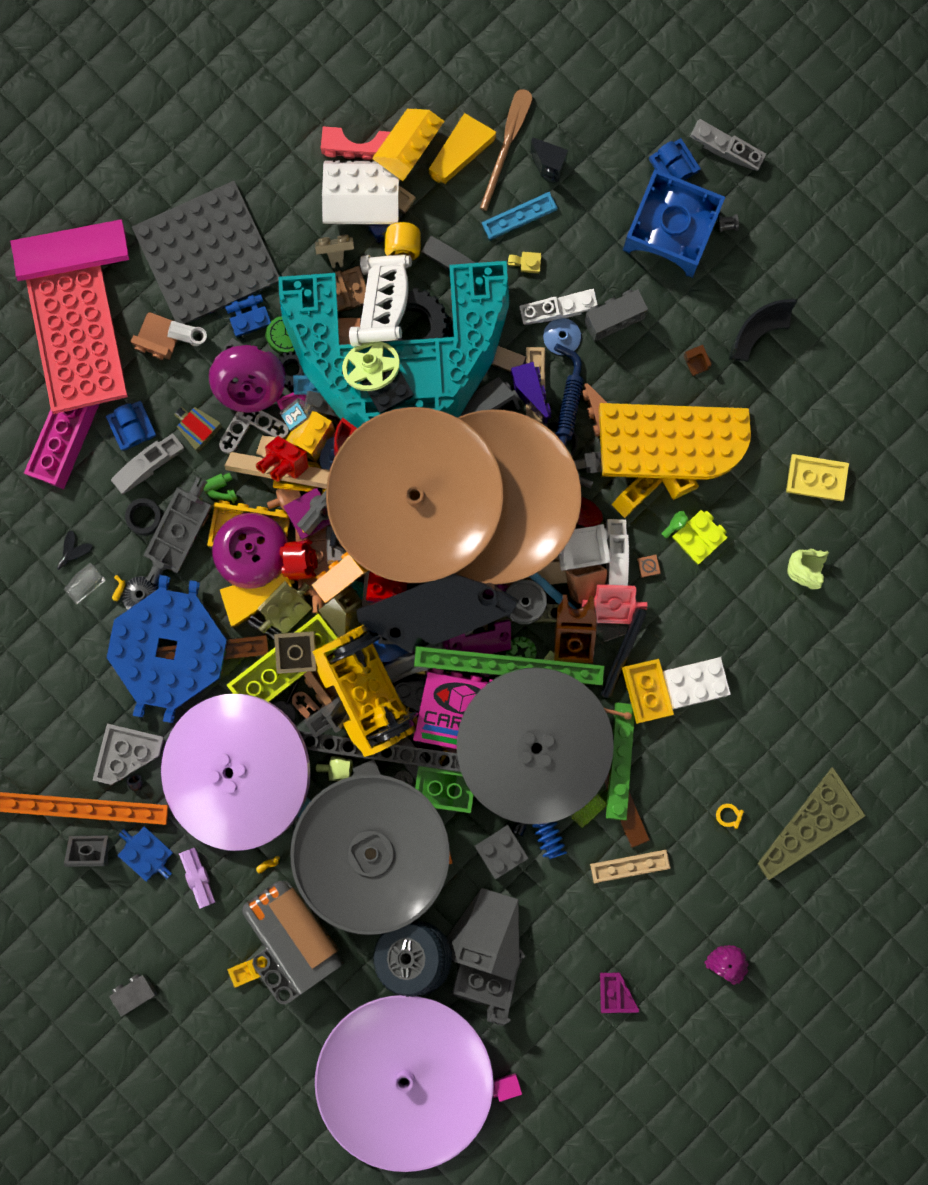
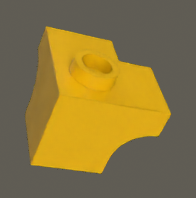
M661 478L673 500L699 487L695 479Z

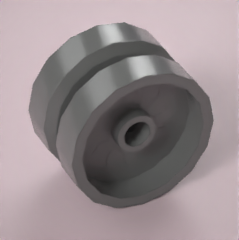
M519 580L507 589L506 593L519 600L509 616L513 622L520 625H530L542 617L547 600L543 588L538 583L531 580ZM522 599H524L525 601L528 599L529 603L527 605H523Z

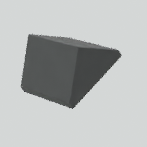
M108 835L69 836L64 867L108 866Z

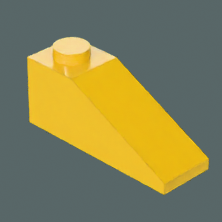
M637 478L617 497L612 506L626 518L663 482L662 479Z

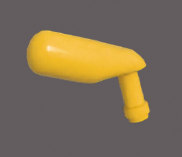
M118 575L114 579L119 582V585L112 596L113 601L116 602L119 601L125 587V580L122 581Z
M276 856L273 859L264 861L256 868V871L262 873L269 867L277 866L280 857Z

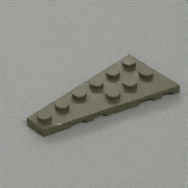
M833 767L830 768L757 863L767 880L772 879L865 817V814Z

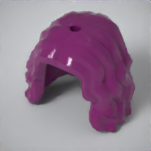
M719 946L707 956V960L704 962L707 969H711L733 985L736 983L740 984L748 973L747 967L749 964L746 960V955L737 946Z

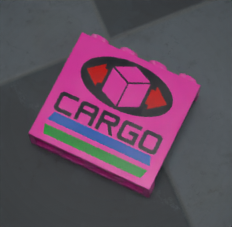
M432 668V670H427V678L413 740L457 749L459 724L468 704L480 689L493 679L485 681L477 675L465 677L463 673L451 671V674L445 673L444 669Z

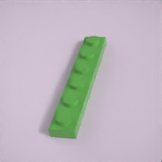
M615 703L614 711L630 712L632 717L626 720L622 716L614 715V748L609 771L606 819L625 821L627 820L635 716L631 704Z

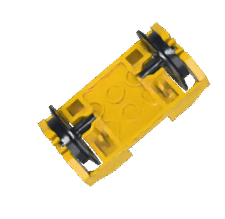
M362 625L312 652L315 656L317 672L325 688L334 685L350 717L343 725L351 741L359 748L363 756L366 757L376 754L414 733L416 726L412 719L418 715V712L406 713L373 645L381 637H372L370 632L367 633L366 631L368 628ZM332 650L334 656L328 661L325 652ZM375 738L377 744L370 746L367 739Z

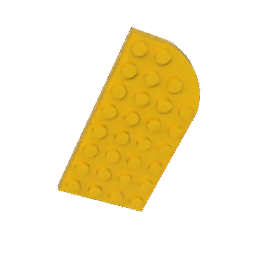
M600 403L598 406L602 476L713 479L731 471L741 461L751 439L749 408Z

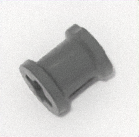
M734 214L731 217L719 215V233L723 232V230L738 231V214Z

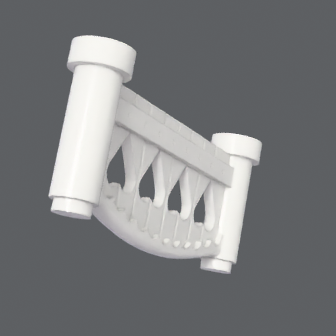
M407 254L380 257L361 256V271L363 275H368L361 325L360 327L350 328V343L352 346H361L362 343L398 340V338L402 337V330L398 325L403 317L408 299L406 268L412 265L411 256ZM391 272H397L395 274L396 279L393 281L382 278ZM390 286H395L392 289L394 292L392 295H386L381 292ZM393 300L390 303L392 306L390 309L385 310L379 307L384 302ZM387 314H390V317L388 318L390 322L388 324H382L376 321L379 318Z

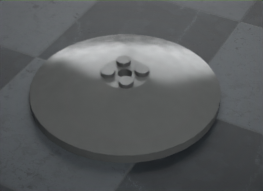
M539 667L507 672L493 679L480 689L470 701L462 716L456 744L457 758L462 776L478 801L493 813L505 819L525 824L555 822L574 814L588 804L598 793L607 778L614 748L609 718L604 707L593 692L576 678L566 673ZM534 743L542 745V750L539 753L531 751V746Z
M374 774L342 779L331 784L315 796L302 812L296 824L290 852L295 883L309 907L323 920L339 929L367 935L388 933L400 929L425 913L433 904L444 885L450 856L448 836L444 823L431 802L420 791L401 780ZM368 848L376 850V857L372 860L365 856V851Z

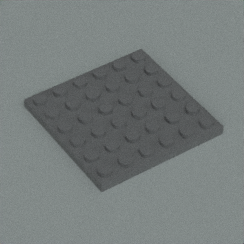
M235 181L132 226L175 322L187 325L231 305L234 301L238 302L279 283L277 270Z

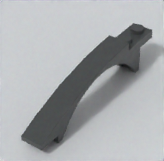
M427 642L420 646L427 648L444 649L441 643L432 645ZM409 652L384 665L392 683L414 673L431 669L415 667V654ZM336 695L335 700L305 719L304 723L316 738L331 727L335 733L340 731L343 723L348 720L349 715L339 695Z

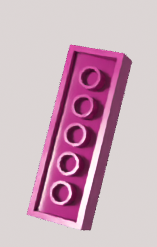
M122 219L10 241L17 281L129 260L126 231Z
M99 404L53 414L50 409L24 474L64 489Z

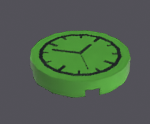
M282 316L272 320L266 329L265 335L270 348L281 354L285 352L288 354L289 351L294 352L295 350L283 323Z

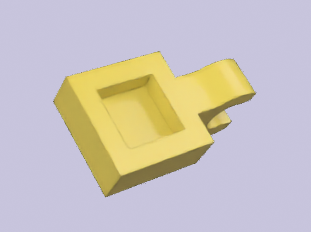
M522 252V257L509 255V266H521L520 272L539 274L541 253Z

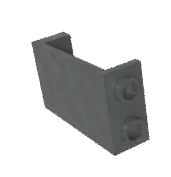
M498 377L475 391L461 416L481 410H496L509 401L519 410L521 409L518 403L520 398L515 390L512 391L507 381L503 382Z

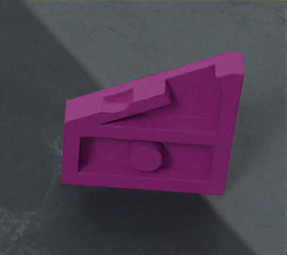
M619 972L600 973L601 1013H639V1009Z

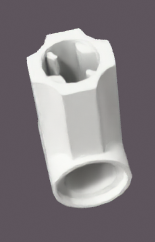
M171 321L167 337L190 343L193 346H199L206 340L207 334L201 327H192ZM194 332L201 334V341L193 339L192 335Z

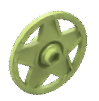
M362 343L361 346L354 347L346 355L342 371L345 380L353 388L361 391H374L385 387L394 380L400 368V360L396 350L387 343ZM371 347L365 354L358 352L364 348ZM384 348L390 351L394 358L383 357ZM350 361L356 368L348 375L347 367ZM394 369L391 375L383 381V372ZM368 379L372 385H360L357 383Z

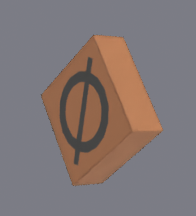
M657 555L637 559L641 578L660 574Z

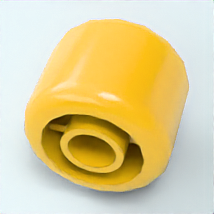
M398 222L386 228V256L407 254L411 256L412 260L419 257L421 233L417 226L407 222Z

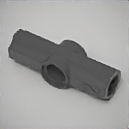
M326 490L322 495H317L311 500L309 511L297 524L308 535L312 533L322 520L329 519Z

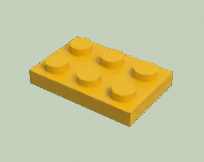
M659 659L622 668L636 724L674 715Z

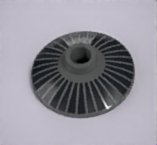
M143 576L130 579L125 584L121 595L124 606L129 610L159 589L157 584L151 583V580L148 581L146 580L147 577ZM139 591L143 592V596L141 598H137L136 596L137 592Z

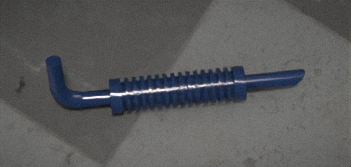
M557 343L554 350L569 357L574 363L573 374L569 375L566 380L555 434L566 447V442L572 440L584 380L580 377L582 362L579 355L573 350Z

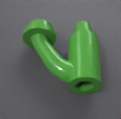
M230 473L225 475L219 474L206 480L207 484L203 490L209 497L217 500L232 501V503L238 500L234 490H227L228 494L216 491L227 486L226 482L233 480Z

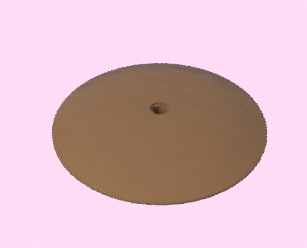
M408 407L395 409L373 417L357 428L346 439L336 454L329 471L326 487V504L329 520L337 539L357 563L372 573L389 580L406 583H424L442 579L458 572L475 560L485 549L499 523L503 504V485L500 470L492 451L472 427L455 416L439 410ZM412 492H419L420 498L413 501L410 499V494Z
M481 410L458 417V419L472 427L483 438L497 461L503 485V504L499 523L490 542L475 560L455 574L485 584L516 582L548 566L569 542L575 530L581 508V485L578 471L563 442L550 429L537 420L506 410ZM412 492L410 494V499L413 501L420 498L419 492Z

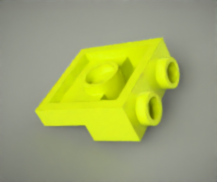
M702 510L689 520L685 527L672 536L697 565L727 539L725 535L727 534L726 530L721 525L716 526L712 522L714 520L713 516L708 511L703 512Z

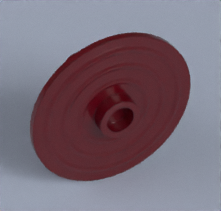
M581 497V508L575 529L578 524L586 527L600 525L603 520L600 509L590 500Z

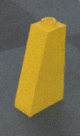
M464 113L430 166V177L438 183L443 182L446 184L494 142L496 131Z
M281 573L277 579L272 580L263 587L246 589L232 585L220 589L231 627L239 626L248 620L250 616L260 612L258 607L284 581L290 587H292L295 581L289 580L288 577H283Z

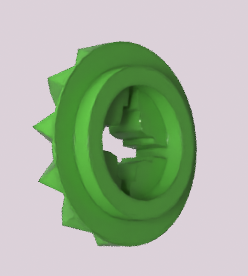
M517 637L511 640V649L506 650V656L514 657L518 652L516 646L518 645L521 649L528 647L524 653L525 658L535 659L536 647L529 638Z

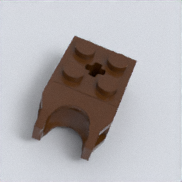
M567 595L562 596V601L557 608L553 649L554 661L593 663L597 624L594 596H589L586 605L581 609L570 607Z

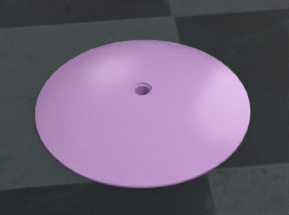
M388 996L370 1001L356 1008L332 1030L321 1049L317 1061L315 1094L321 1117L327 1129L335 1140L351 1155L380 1169L399 1172L420 1171L438 1166L452 1159L463 1151L477 1136L491 1106L493 1072L487 1050L474 1028L457 1012L437 1001L424 997ZM401 1078H407L410 1082L406 1085H403L400 1083L399 1080Z

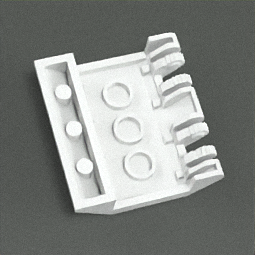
M324 161L322 187L323 224L398 223L399 178L376 161H347V163Z

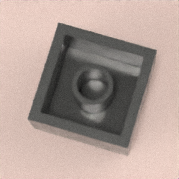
M508 825L475 845V848L495 879L529 859Z

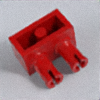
M279 436L265 446L266 456L256 463L257 470L263 474L271 466L276 467L270 472V476L273 480L276 479L277 482L286 474L297 479L309 468L307 452Z

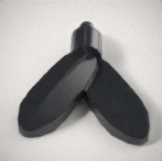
M72 530L69 531L64 539L63 557L58 562L57 569L60 570L69 561L87 554L92 549V544L85 543L74 548L75 535Z

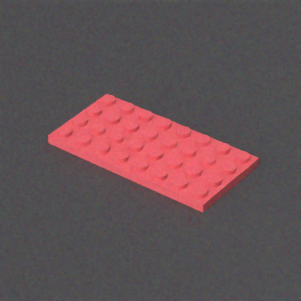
M101 265L27 279L26 283L51 412L57 414L128 397Z

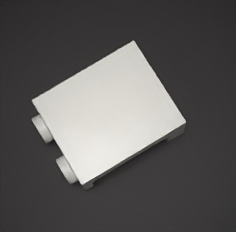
M604 524L574 530L569 542L558 555L561 571L610 562L611 550L607 545L608 532L604 528Z

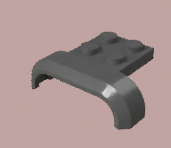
M520 949V963H521V961L524 959L525 955H524V953L522 952V950ZM458 964L451 995L488 1006L487 1021L503 1026L511 1020L508 1018V1012L516 976L514 981L463 964Z

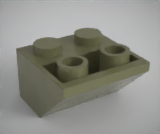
M351 586L319 609L324 620L330 624L335 634L339 637L354 628L362 626L358 622L357 609L362 608V599Z

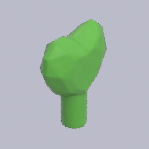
M684 511L676 513L670 525L662 532L665 538H668L675 530L685 527L688 517Z

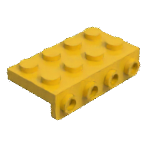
M219 500V503L214 502L213 505L214 511L207 545L213 547L214 538L221 526L229 519L240 514L259 513L268 516L281 526L286 536L288 535L290 518L284 510L276 509L275 512L268 511L266 507L257 506L256 509L249 508L247 504L238 503L235 506L230 505L228 501ZM246 534L240 535L238 539L241 541L245 540ZM265 538L257 539L258 544L265 542Z

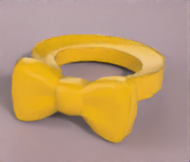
M723 804L716 811V819L724 827L734 826V829H738L744 811H739L732 804ZM724 808H731L737 815L736 821L725 823L720 818V812Z

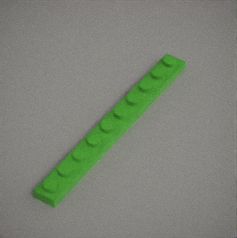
M416 647L415 667L503 675L517 669L539 667L566 673L583 684L603 685L604 666L427 647Z

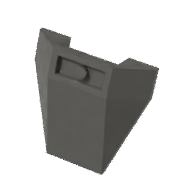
M481 888L446 937L450 945L449 948H451V961L514 981L520 963L519 899Z

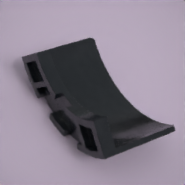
M778 300L756 310L745 321L735 338L729 360L748 362L753 345L762 335L774 330L789 329L791 312L797 304V300Z

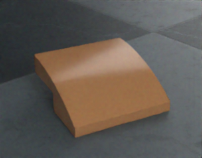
M357 266L344 272H335L338 312L364 305L366 282L361 267Z

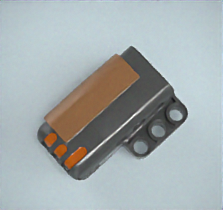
M277 881L244 904L242 913L266 948L254 957L253 966L280 1004L291 1002L344 964L337 953L339 948L317 915L305 902L297 887H292L287 881ZM260 956L267 959L266 967L258 965V958ZM271 973H276L279 977L276 984L269 981ZM282 989L289 991L290 997L288 1000H283L280 997Z

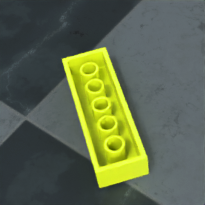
M318 613L294 632L316 631L317 648L339 638L329 623L324 620L321 613ZM273 648L228 683L227 686L233 694H247L270 702L306 672L277 674L275 648ZM333 651L325 652L326 657L332 654Z

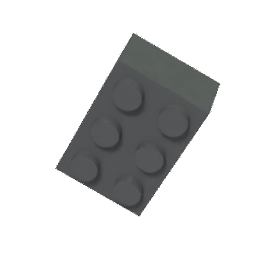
M631 289L624 292L622 297L618 299L613 297L607 300L603 306L599 307L596 305L588 309L584 323L593 341L596 342L644 320L648 308L639 290L633 291Z

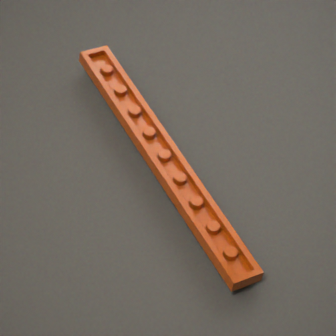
M0 792V812L167 825L169 805Z

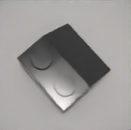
M532 137L530 154L540 175L548 182H559L566 164L568 150Z

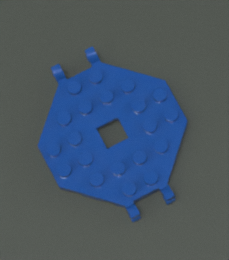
M160 575L159 589L114 619L107 659L137 702L133 716L144 717L145 706L148 704L167 708L163 721L174 723L177 708L221 678L228 640L199 599V582L190 580L189 594L169 591L170 577ZM160 638L177 641L174 660L156 657Z

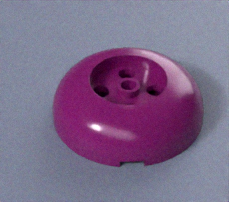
M241 345L224 350L215 358L209 369V384L214 396L224 406L238 412H258L270 407L279 399L285 387L286 374L281 361L273 353L259 350L257 346Z
M259 513L240 514L226 521L218 530L212 547L213 561L221 576L232 585L246 589L263 587L272 580L277 579L282 573V566L284 565L283 558L280 556V547L284 546L288 539L281 526L272 518ZM246 534L245 540L241 541L238 539L240 535ZM265 538V542L258 544L257 539ZM236 552L242 553L241 558H234ZM257 555L260 556L259 561L253 562V558L257 557Z

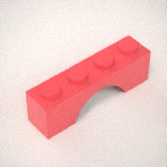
M323 126L321 152L327 157H336L337 155L347 159L362 157L364 160H373L372 158L390 132L379 131L370 142L356 144L345 137L342 128Z

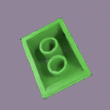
M418 766L415 789L420 791L435 808L471 813L474 795L468 788L461 772Z

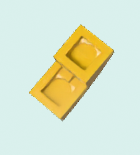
M260 956L258 958V965L266 967L267 959ZM253 959L227 969L234 988L260 977L253 966Z

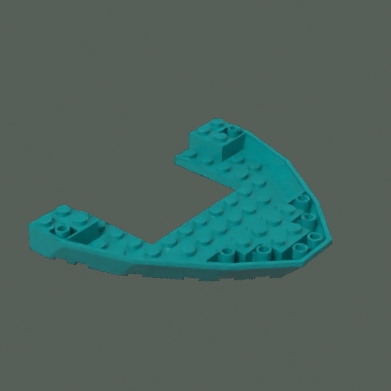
M507 261L449 265L454 337L384 342L396 350L400 360L399 370L414 394L413 398L389 411L408 407H421L439 410L456 418L461 416L495 359L509 308ZM336 273L278 277L282 320L304 374L340 420L344 418L353 426L359 428L368 420L380 415L367 391L353 388L347 383L343 375V361L346 355L356 346L351 344L340 345ZM371 347L364 348L358 352L365 354ZM384 348L383 357L394 358L393 354ZM350 361L347 367L348 375L356 368Z

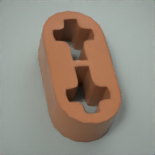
M297 692L294 694L292 703L306 719L311 716L308 711L309 708L313 711L320 710L318 705L306 693ZM298 696H300L301 698L303 696L306 697L304 699L305 703L308 705L306 708L302 704H296L298 702V700L296 699Z

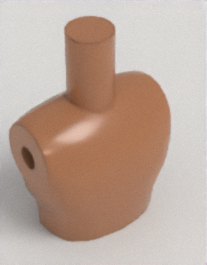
M278 489L276 490L277 499L267 502L269 510L281 506L282 510L286 511L283 506L301 497V493L298 490Z

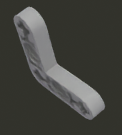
M262 410L258 411L259 414L256 416L255 422H252L254 420L252 416L247 415L244 417V412L237 411L221 438L219 446L225 454L235 452L251 425L272 437H277L275 429L272 428L271 431H268L274 421L276 422L274 424L276 428L284 427L285 433L279 434V437L286 439L289 429L285 423ZM262 417L269 419V424L265 427L260 426L258 423ZM241 424L243 431L240 434H235L233 432L234 425ZM230 433L233 437L238 438V440L236 441L233 438L231 442L233 447L226 450L224 443H228L231 440V437L228 436Z

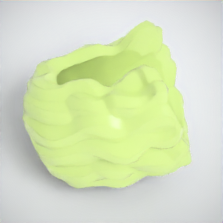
M814 549L795 551L789 559L787 570L789 577L810 589L821 588L824 582V576L821 574L829 552L816 551Z

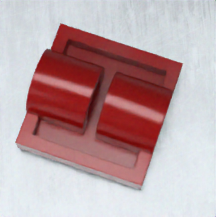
M369 571L366 601L378 602L407 590L406 582L389 580Z

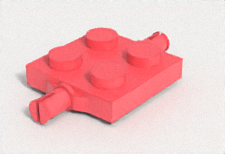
M597 585L594 598L597 623L630 624L637 608L647 610V602H636L635 586ZM582 600V608L588 600Z

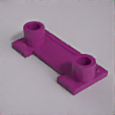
M511 621L495 622L490 631L465 636V633L443 641V647L446 650L484 654L510 650Z

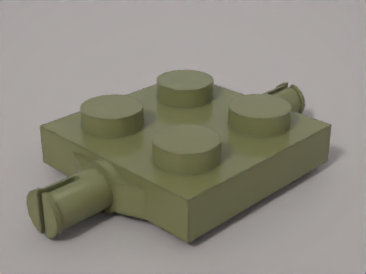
M284 581L258 607V610L266 619L259 629L265 634L273 626L282 633H288L312 609L303 597L311 587L304 582L296 590Z

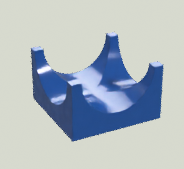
M654 169L626 237L623 251L630 253L634 250L657 254L676 263L685 271L686 276L693 278L725 197Z

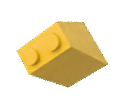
M303 411L307 418L294 426L285 440L306 451L307 458L316 462L327 440L331 438L336 430L332 421L319 413Z

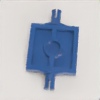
M143 827L133 837L125 829L122 832L127 837L121 832L119 833V836L127 843L117 856L147 882L158 872L166 879L169 878L168 875L171 876L173 874L164 866L173 852L146 827Z

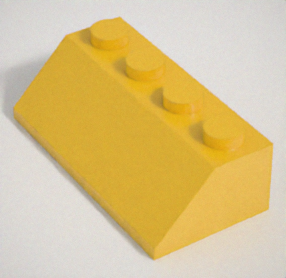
M407 109L372 159L404 181L445 121L430 110Z

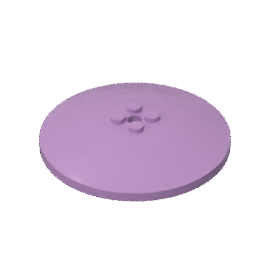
M247 694L215 696L191 708L181 717L171 731L162 757L161 777L163 791L170 810L177 821L196 839L223 850L236 851L256 848L282 835L300 814L306 801L310 784L308 751L295 724L282 710L272 703ZM228 767L233 770L232 778H228L225 774Z

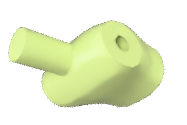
M331 756L329 765L317 764L316 766L317 772H328L329 781L338 782L352 777L353 761L351 759Z

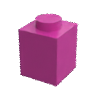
M516 1073L493 1080L494 1098L498 1097L499 1102L522 1095Z

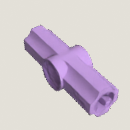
M196 848L179 853L186 871L187 883L190 889L193 890L199 908L215 903L216 901L209 885L208 874L200 862Z

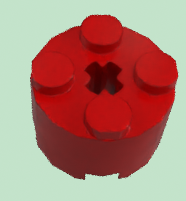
M311 540L287 542L284 546L280 547V556L283 558L284 565L282 566L283 577H288L291 581L316 577L314 569L318 568L316 549L311 548L313 543Z

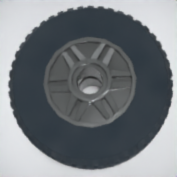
M413 921L400 929L381 934L374 949L375 972L377 977L380 978L382 985L394 994L406 997L430 994L438 989L448 977L447 975L452 963L450 945L448 940L445 939V935L436 926L428 922Z

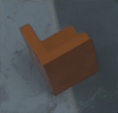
M703 345L684 353V359L692 376L711 368V362Z

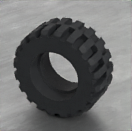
M413 288V291H408L404 313L409 311L421 312L430 321L429 334L423 339L448 337V315L443 304L439 303V299L435 295L433 297L430 296V292L426 290L419 292L418 288ZM388 300L384 302V306L380 307L385 310L390 309L392 307L390 303L393 300ZM387 314L376 321L382 324H388L390 322V320L388 319L390 317V314ZM398 338V340H392V341H403V339Z

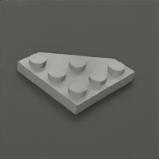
M107 724L93 780L113 785L160 756L164 737Z

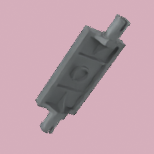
M196 477L190 492L177 487L144 554L154 564L146 578L148 581L151 580L153 584L158 583L160 575L166 568L176 573L180 572L212 507V504L202 500L200 497L207 484V481L202 480L200 477Z

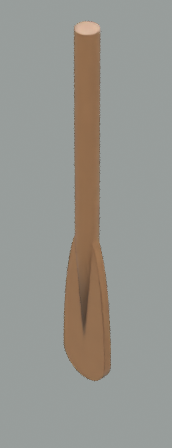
M518 90L514 94L506 121L504 142L480 206L481 210L487 211L510 144L518 134L532 103V95L527 90Z

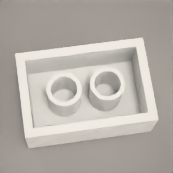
M721 657L663 672L673 710L731 695Z

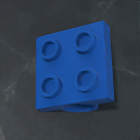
M681 138L675 142L670 141L666 143L656 153L649 156V160L656 170L681 180H686L701 170Z
M141 401L122 405L115 409L114 413L106 416L121 451H125L157 436Z

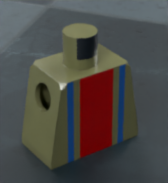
M180 407L174 414L181 421L177 426L178 430L197 453L222 428L220 422L195 407L189 413L183 407Z

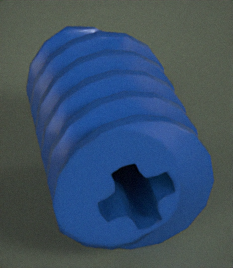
M557 821L532 825L533 828H539L535 835L542 836L537 841L538 843H544L540 850H547L542 856L549 859L567 853V851H561L565 844L558 843L562 839V836H556L560 830L553 829Z

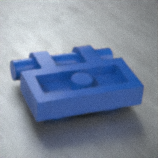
M261 294L257 296L251 295L248 299L240 302L234 301L232 305L225 307L228 314L236 313L235 317L229 318L236 338L268 327L271 323L266 307L258 308L256 305L263 302ZM252 307V311L244 314L241 313L240 309Z

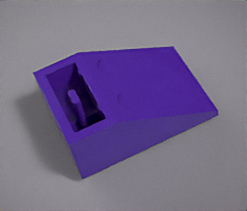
M534 362L512 367L511 376L516 393L540 420L547 424L548 418H551L549 403L545 404L544 402L546 400L544 385L539 384L541 382L539 367H535Z

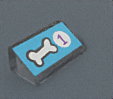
M297 398L281 410L279 414L288 429L293 431L309 419L314 408L300 398Z

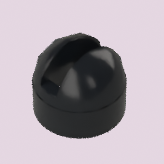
M132 775L126 781L129 789L132 791L141 790L143 787V780L140 775Z

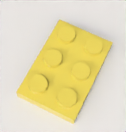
M792 454L786 493L843 501L849 463Z

